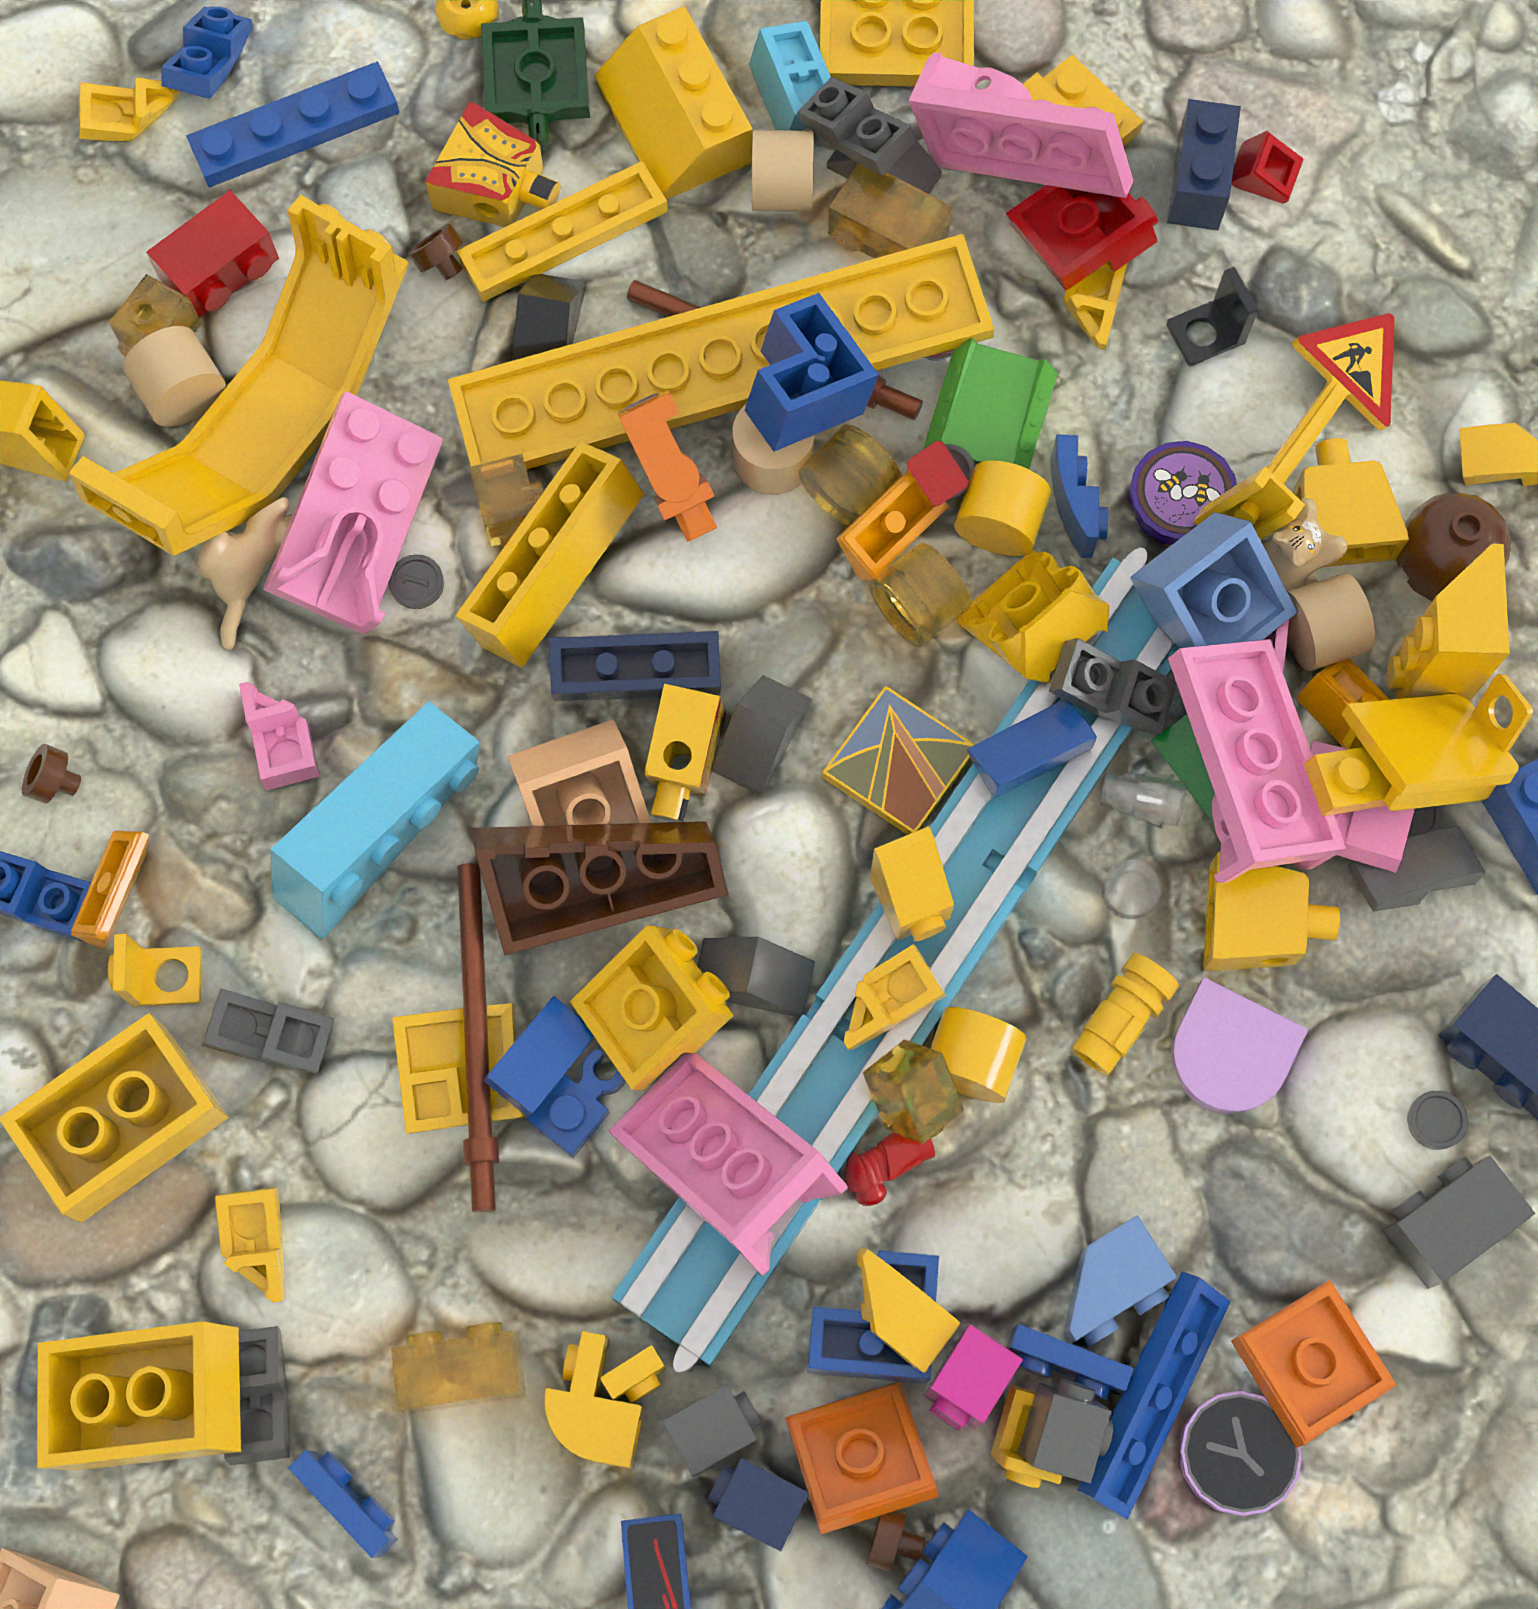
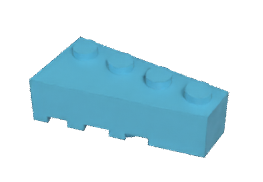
M428 701L270 849L273 899L323 940L416 835L434 820L441 807L455 792L461 793L473 782L479 771L477 761L480 741Z

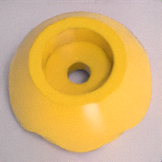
M436 0L435 14L442 29L447 34L454 35L461 40H469L482 35L481 24L494 23V20L499 16V5L497 0Z

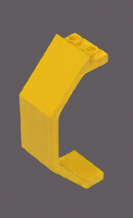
M299 195L287 210L296 247L295 256L263 341L188 435L178 445L115 473H111L85 456H82L69 472L81 501L175 556L247 522L250 517L280 497L321 445L340 396L345 391L355 396L358 395L409 264V261L393 253L392 246L378 232L371 229H366L365 231L346 221L335 208L328 204L322 203L318 205Z

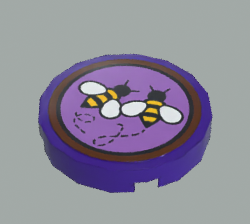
M1190 441L1168 442L1149 451L1135 467L1128 491L1129 504H1131L1132 510L1135 513V520L1144 532L1158 542L1172 545L1197 526L1193 520L1205 505L1237 485L1236 476L1225 458L1208 446Z

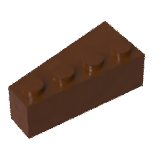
M706 821L471 828L475 853L504 956L728 895L716 842Z

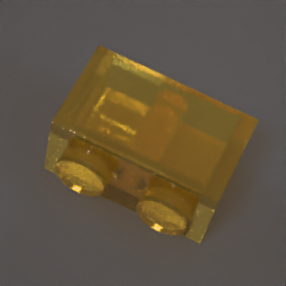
M858 163L829 207L828 234L833 236L835 241L843 248L850 251L859 250L875 259L946 239L950 229L952 206L887 172L881 176Z

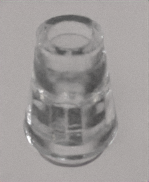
M1108 772L1103 785L1101 805L1111 807L1116 811L1161 829L1164 828L1165 824L1178 827L1184 807L1187 782L1174 780V774H1114Z

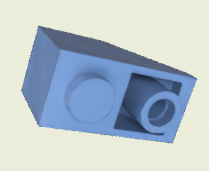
M1138 1215L1091 1243L1080 1252L1063 1336L1068 1343L1072 1344L1083 1337L1090 1347L1119 1329L1113 1318L1133 1306L1140 1316L1169 1298L1163 1286L1176 1279L1177 1276Z

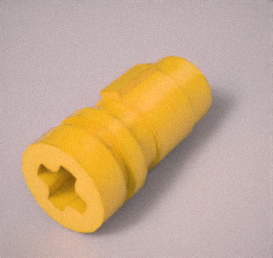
M1133 952L1121 969L1124 976L1116 975L1110 984L1113 991L1106 1000L1103 999L1083 1027V1032L1071 1047V1051L1080 1060L1106 1076L1110 1074L1120 1058L1123 1059L1145 1029L1143 1026L1150 1017L1157 1018L1164 1008L1161 1001L1168 1003L1180 986L1178 981L1163 967L1139 953Z

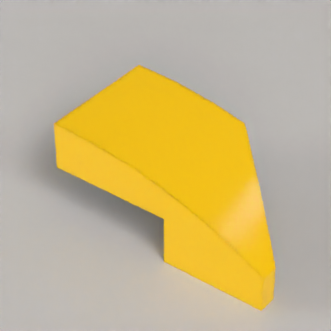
M135 78L133 89L80 82L79 139L133 141L179 98L180 91L161 86L160 80Z
M1106 263L1065 292L1063 304L1098 349H1106L1127 264L1113 272Z
M1505 423L1459 428L1462 471L1466 486L1519 478L1522 479L1523 486L1538 484V440L1518 424Z
M912 944L866 973L862 982L858 981L854 995L856 1001L851 1022L843 1042L848 1050H853L947 996L917 946Z
M278 1187L216 1195L221 1255L227 1259L223 1264L233 1272H239L257 1286L272 1303L282 1302L285 1299Z
M861 1247L856 1257L857 1266L861 1267L864 1292V1302L861 1303L862 1319L870 1322L873 1334L915 1369L925 1373L961 1323L869 1249Z

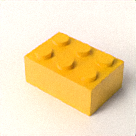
M148 1013L0 1117V1122L60 1212L82 1223L229 1117L167 1027L152 1014Z
M201 1321L38 1343V1469L79 1471L241 1452L238 1327Z

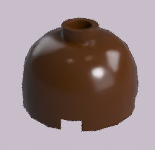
M1450 492L1433 496L1411 513L1405 523L1409 540L1396 559L1398 566L1401 563L1403 571L1409 577L1407 581L1409 586L1416 593L1433 602L1435 597L1491 544H1504L1506 567L1510 556L1511 537L1504 518L1492 504L1476 495Z

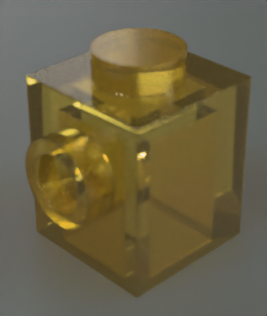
M145 274L110 320L109 325L119 341L118 350L126 357L134 345L155 331L171 326H185L192 329L195 333L200 327L201 322L188 297Z
M522 454L469 467L490 547L499 544L505 546L543 493L540 480L530 483Z
M904 1039L862 1072L885 1129L921 1144L941 1133L950 1121L964 1111L943 1053Z

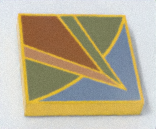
M885 686L823 770L822 778L909 835L922 829L971 760L967 749L975 744Z

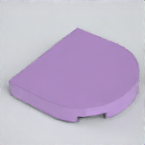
M1203 977L1173 1038L1171 1055L1175 1072L1185 1093L1202 1107L1223 1114L1249 1111L1266 1103L1281 1088L1309 1029Z

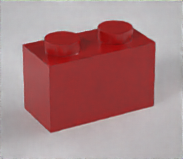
M231 190L146 251L158 278L196 320L208 311H215L221 308L229 300L231 294L250 280H257L264 276L270 270L272 264L279 259L269 231Z

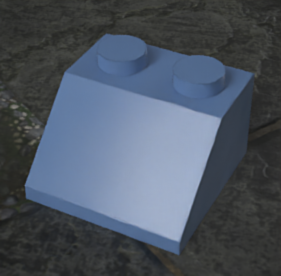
M1216 512L1130 576L1154 622L1179 648L1260 641L1298 613L1252 523Z

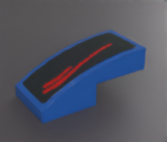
M672 1514L621 1521L628 1609H692L682 1515Z

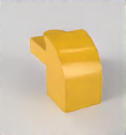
M582 1331L579 1345L569 1343L563 1367L562 1379L572 1381L570 1392L550 1388L545 1389V1412L548 1423L559 1442L577 1456L596 1463L633 1469L644 1408L640 1405L598 1398L601 1386L600 1377L603 1376L609 1339L606 1335Z

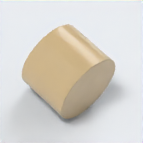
M753 130L752 211L812 212L814 131Z
M171 326L149 334L132 347L123 362L125 375L154 422L160 426H179L201 417L226 387L225 380L194 331L185 326Z
M745 404L736 415L732 429L733 462L737 475L745 485L762 494L779 495L796 489L807 479L812 469L814 435L773 452L744 411Z
M1342 573L1287 591L1298 612L1289 619L1287 642L1295 659L1303 669L1312 671L1373 650L1375 645V626L1372 612L1365 593L1351 574Z

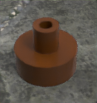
M447 224L419 242L410 250L408 256L421 273L436 266L444 279L449 280L463 269L452 254L463 244V241L452 225Z
M44 743L39 746L28 764L22 782V795L44 804L50 802L57 791L73 796L80 786L81 775L66 770L68 764V753L66 751Z
M899 1509L879 1516L866 1565L891 1572L896 1555L915 1561L921 1557L925 1537L903 1530L907 1511Z

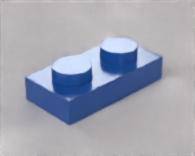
M1020 1324L1013 1328L1006 1347L1023 1359L1018 1368L1045 1378H1050L1052 1370L1075 1378L1074 1382L1095 1389L1094 1397L1102 1400H1107L1109 1391L1117 1395L1125 1392L1133 1371V1367Z
M305 1450L288 1467L295 1477L371 1558H381L398 1541V1538L388 1529L395 1522L394 1518L373 1496L369 1495L364 1501L357 1496L347 1485L353 1478L352 1473L333 1453L327 1451L321 1457L315 1451Z

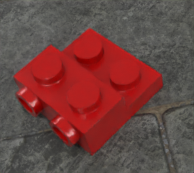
M1045 185L1006 212L1012 228L1065 291L1106 263L1113 272L1117 271L1158 242L1154 226L1159 221L1154 210L1143 197L1135 200L1129 193L1126 198Z

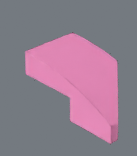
M249 682L240 683L239 687L246 723L252 733L260 780L265 790L320 777L309 725L306 719L299 716L295 705L284 699L278 702L258 692L256 686Z

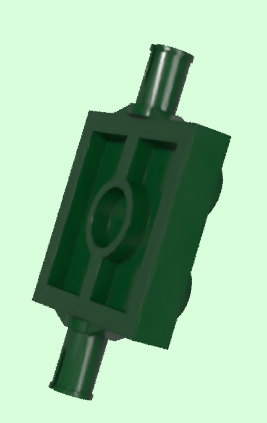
M521 0L522 17H517L508 22L481 24L485 110L506 123L528 124V136L538 143V134H540L542 152H544L551 146L549 141V122L590 118L583 17L557 19L546 16L542 13V0H533V5H531V0Z

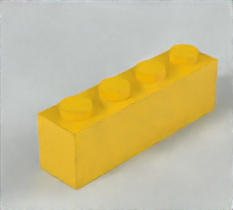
M579 441L455 615L483 649L521 668L524 667L645 495L622 459Z

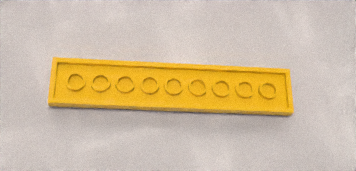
M960 234L448 379L476 483H482L567 459L579 441L597 449L630 441L618 417L619 411L654 393L661 394L668 390L679 411V414L666 420L670 429L740 410L747 403L757 370L770 365L761 353V347L773 311L817 293H820L876 371L956 349L970 338H973L976 343L993 338L994 327L964 235Z

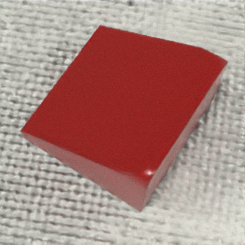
M1262 132L1242 143L1233 166L1231 185L1237 189L1284 204L1290 199L1304 158L1270 132Z
M936 440L907 462V468L934 506H940L968 487L967 483L969 481L942 441Z

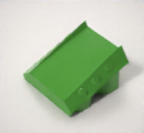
M973 338L968 339L958 348L953 349L923 449L938 440L944 444H955L967 450L972 456L975 465L983 461L994 460L1013 463L1029 469L1042 424L1049 408L1058 372L1046 359L1034 360L978 344Z

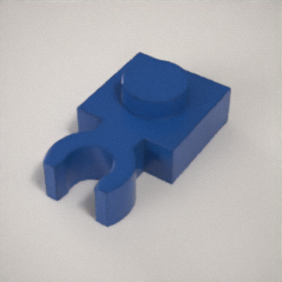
M599 1049L592 1051L585 1058L582 1066L583 1077L577 1084L564 1074L533 1114L527 1118V1121L572 1158L577 1155L610 1114L609 1109L601 1104L599 1100L603 1095H611L618 1092L626 1082L618 1070L609 1080H600L595 1076L596 1067L604 1059V1054Z

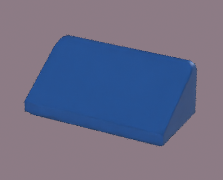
M1061 700L967 749V753L995 799L1092 749L1097 736L1092 727L1069 702Z

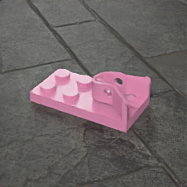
M941 52L933 53L928 58L908 100L930 155L938 167L1123 198L1127 197L1134 181L1114 113L1105 112L1095 107L1084 109L1057 105L1047 100L1032 101L1029 91L1022 83L998 70L977 68L943 57ZM980 81H991L990 85L985 89L976 88Z
M345 391L338 400L263 590L363 635L378 626L385 615V612L379 609L380 603L444 438Z
M1271 639L1180 648L1172 654L1168 660L1215 792L1212 800V816L1216 834L1221 842L1219 873L1214 875L1218 883L1233 881L1251 869L1290 863L1301 870H1310L1345 850L1346 846L1335 816L1322 817L1305 770L1304 763L1313 755Z
M685 1053L608 1131L621 1146L729 1241L761 1276H764L770 1269V1249L773 1234L769 1228L798 1198L806 1203L812 1199L841 1195L848 1188L818 1150L696 1053Z

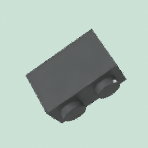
M1490 1155L1474 1164L1466 1156L1437 1176L1444 1186L1426 1198L1421 1190H1419L1391 1210L1398 1220L1383 1231L1427 1289L1447 1281L1536 1214Z

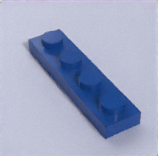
M377 61L188 134L186 137L207 186L210 188L400 114L395 96Z
M1181 1272L1172 1292L1169 1294V1298L1165 1301L1164 1309L1146 1346L1139 1355L1138 1363L1129 1380L1127 1389L1123 1392L1121 1399L1113 1409L1110 1419L1113 1423V1435L1109 1449L1104 1456L1098 1457L1091 1484L1081 1481L1077 1488V1491L1103 1508L1127 1520L1231 1301L1200 1277Z

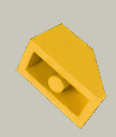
M928 826L875 848L870 881L897 941L912 935L914 941H921L943 931L946 928L944 921L951 918L954 902L930 827Z

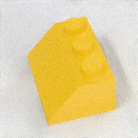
M685 6L638 25L594 75L595 82L638 162L643 160L666 200L752 163L753 129Z
M1491 544L1435 597L1423 616H1418L1415 627L1409 636L1403 637L1401 647L1394 656H1390L1387 664V685L1389 689H1395L1396 699L1458 694L1470 701L1510 654L1504 544Z

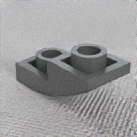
M831 77L797 112L800 120L826 142L855 162L881 176L917 140L910 124L875 109L867 92L834 77Z
M1076 638L1064 642L1049 692L1109 720L1157 735L1163 732L1177 683L1136 659L1121 662Z
M1459 826L1407 838L1402 860L1396 873L1351 860L1347 865L1373 912L1419 905L1430 891L1475 885L1485 873L1484 868Z

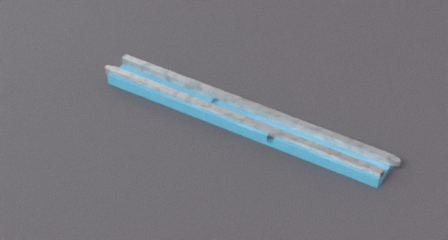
M1137 548L1123 559L1122 562L1112 558L1092 587L1095 594L1110 605L1108 632L1099 630L1086 643L1121 662L1136 659L1168 677L1172 671L1168 658L1180 648L1154 622L1130 579V576L1145 566L1147 560V551L1144 548ZM1055 670L1050 673V683L1029 680L993 735L1063 700L1049 692ZM1070 703L1095 732L1097 739L1094 747L995 799L973 763L930 826L954 902L951 918L944 921L946 928L940 933L921 941H914L912 935L897 941L879 901L816 994V999L807 1014L801 1016L748 1094L818 1150L838 1175L939 1024L944 1009L950 1007L1134 728L1109 720ZM914 944L947 996L853 1050H848L843 1041L846 1031L849 1030L856 1001L854 995L858 981L862 982L866 973ZM678 1198L611 1298L679 1345L673 1360V1367L677 1373L687 1372L698 1360L711 1367L823 1198L812 1199L806 1203L798 1198L769 1228L773 1234L770 1249V1269L764 1276H761L729 1241L681 1198Z

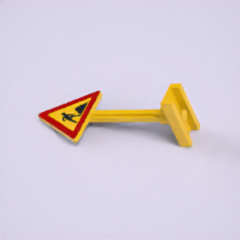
M1391 313L1301 335L1292 342L1293 348L1326 379L1325 387L1267 467H1263L1205 505L1193 520L1197 525L1216 512L1250 521L1259 539L1262 540L1295 520L1305 504L1284 483L1344 399H1347L1379 431L1390 426L1395 320Z

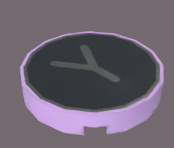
M1244 1391L1215 1395L1197 1406L1182 1427L1179 1441L1181 1458L1179 1461L1182 1475L1195 1496L1216 1511L1238 1516L1267 1512L1287 1498L1299 1478L1302 1460L1301 1447L1296 1448L1264 1396Z

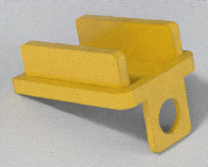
M1498 674L1494 677L1476 708L1467 698L1458 694L1349 703L1341 714L1350 727L1342 744L1346 750L1364 747L1392 786L1383 802L1390 811L1482 801L1491 795L1496 785L1509 784L1517 773L1519 766L1509 753V750L1532 716L1533 709L1506 674ZM1501 695L1510 701L1513 710L1511 723L1506 728L1498 724L1494 714L1496 700Z

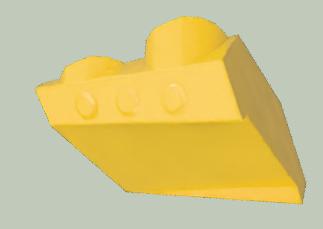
M1032 549L1029 554L1021 558L957 614V622L1026 679L1050 683V673L1057 667L1065 641L1079 638L1087 642L1099 630L1108 632L1110 605L1095 594L1080 569L1074 566L1060 568L1051 554Z

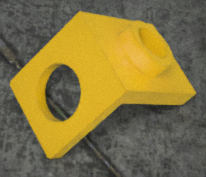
M127 933L114 935V954L110 955L108 961L109 984L113 991L132 1007L199 1004L201 1002L202 949L200 947L143 949ZM168 961H180L186 965L188 970V979L185 985L174 992L161 990L156 982L158 969Z

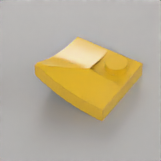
M513 1003L487 1005L489 1071L493 1069L517 1040L515 1006ZM463 1008L392 1017L406 1134L468 1126ZM490 1087L492 1122L525 1117L523 1113Z

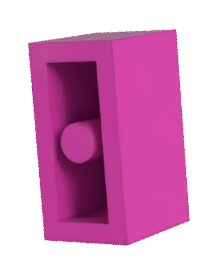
M969 1325L960 1335L923 1394L934 1402L929 1412L957 1431H960L961 1428L964 1429L966 1424L973 1429L984 1424L1023 1359L972 1325Z

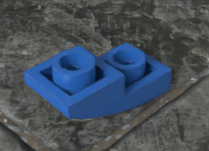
M203 7L183 26V46L161 67V86L210 99L226 80L238 60L252 29V19L234 15L231 10L224 7Z
M1057 434L1051 454V477L1057 509L1064 529L1080 557L1092 558L1098 539L1106 540L1108 507L1099 506V487L1086 486L1087 456L1078 455V435Z
M0 851V914L83 942V940L71 935V929L91 882L49 870L36 861Z
M553 996L483 1081L529 1118L594 1036L579 1016Z

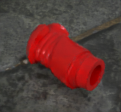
M923 1124L905 1129L898 1127L878 1142L876 1147H872L870 1150H866L859 1155L855 1151L852 1152L846 1163L845 1180L848 1186L847 1190L855 1192V1198L859 1204L873 1206L881 1203L887 1195L883 1182L892 1181L923 1164L924 1161L935 1157V1148L926 1127Z

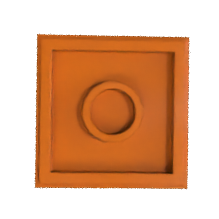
M1331 1280L1323 1283L1231 1340L1296 1448L1307 1444L1397 1386Z
M900 1381L785 1417L821 1534L938 1497L937 1487Z

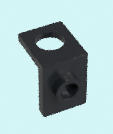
M1231 267L1224 270L1213 301L1168 319L1166 326L1187 365L1193 366L1245 344L1258 313V308L1252 293L1243 283L1236 268ZM1193 322H1206L1214 328L1216 340L1207 346L1195 345L1188 339L1186 328Z

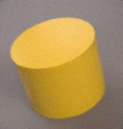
M994 460L980 462L975 465L954 523L955 530L970 544L989 552L1004 556H1023L1029 554L1033 549L1051 496V487L1041 476L1022 466Z
M946 1007L941 1016L922 1073L936 1084L954 1092L986 1102L1004 1103L1027 1037L1019 1029L995 1017L970 1009Z

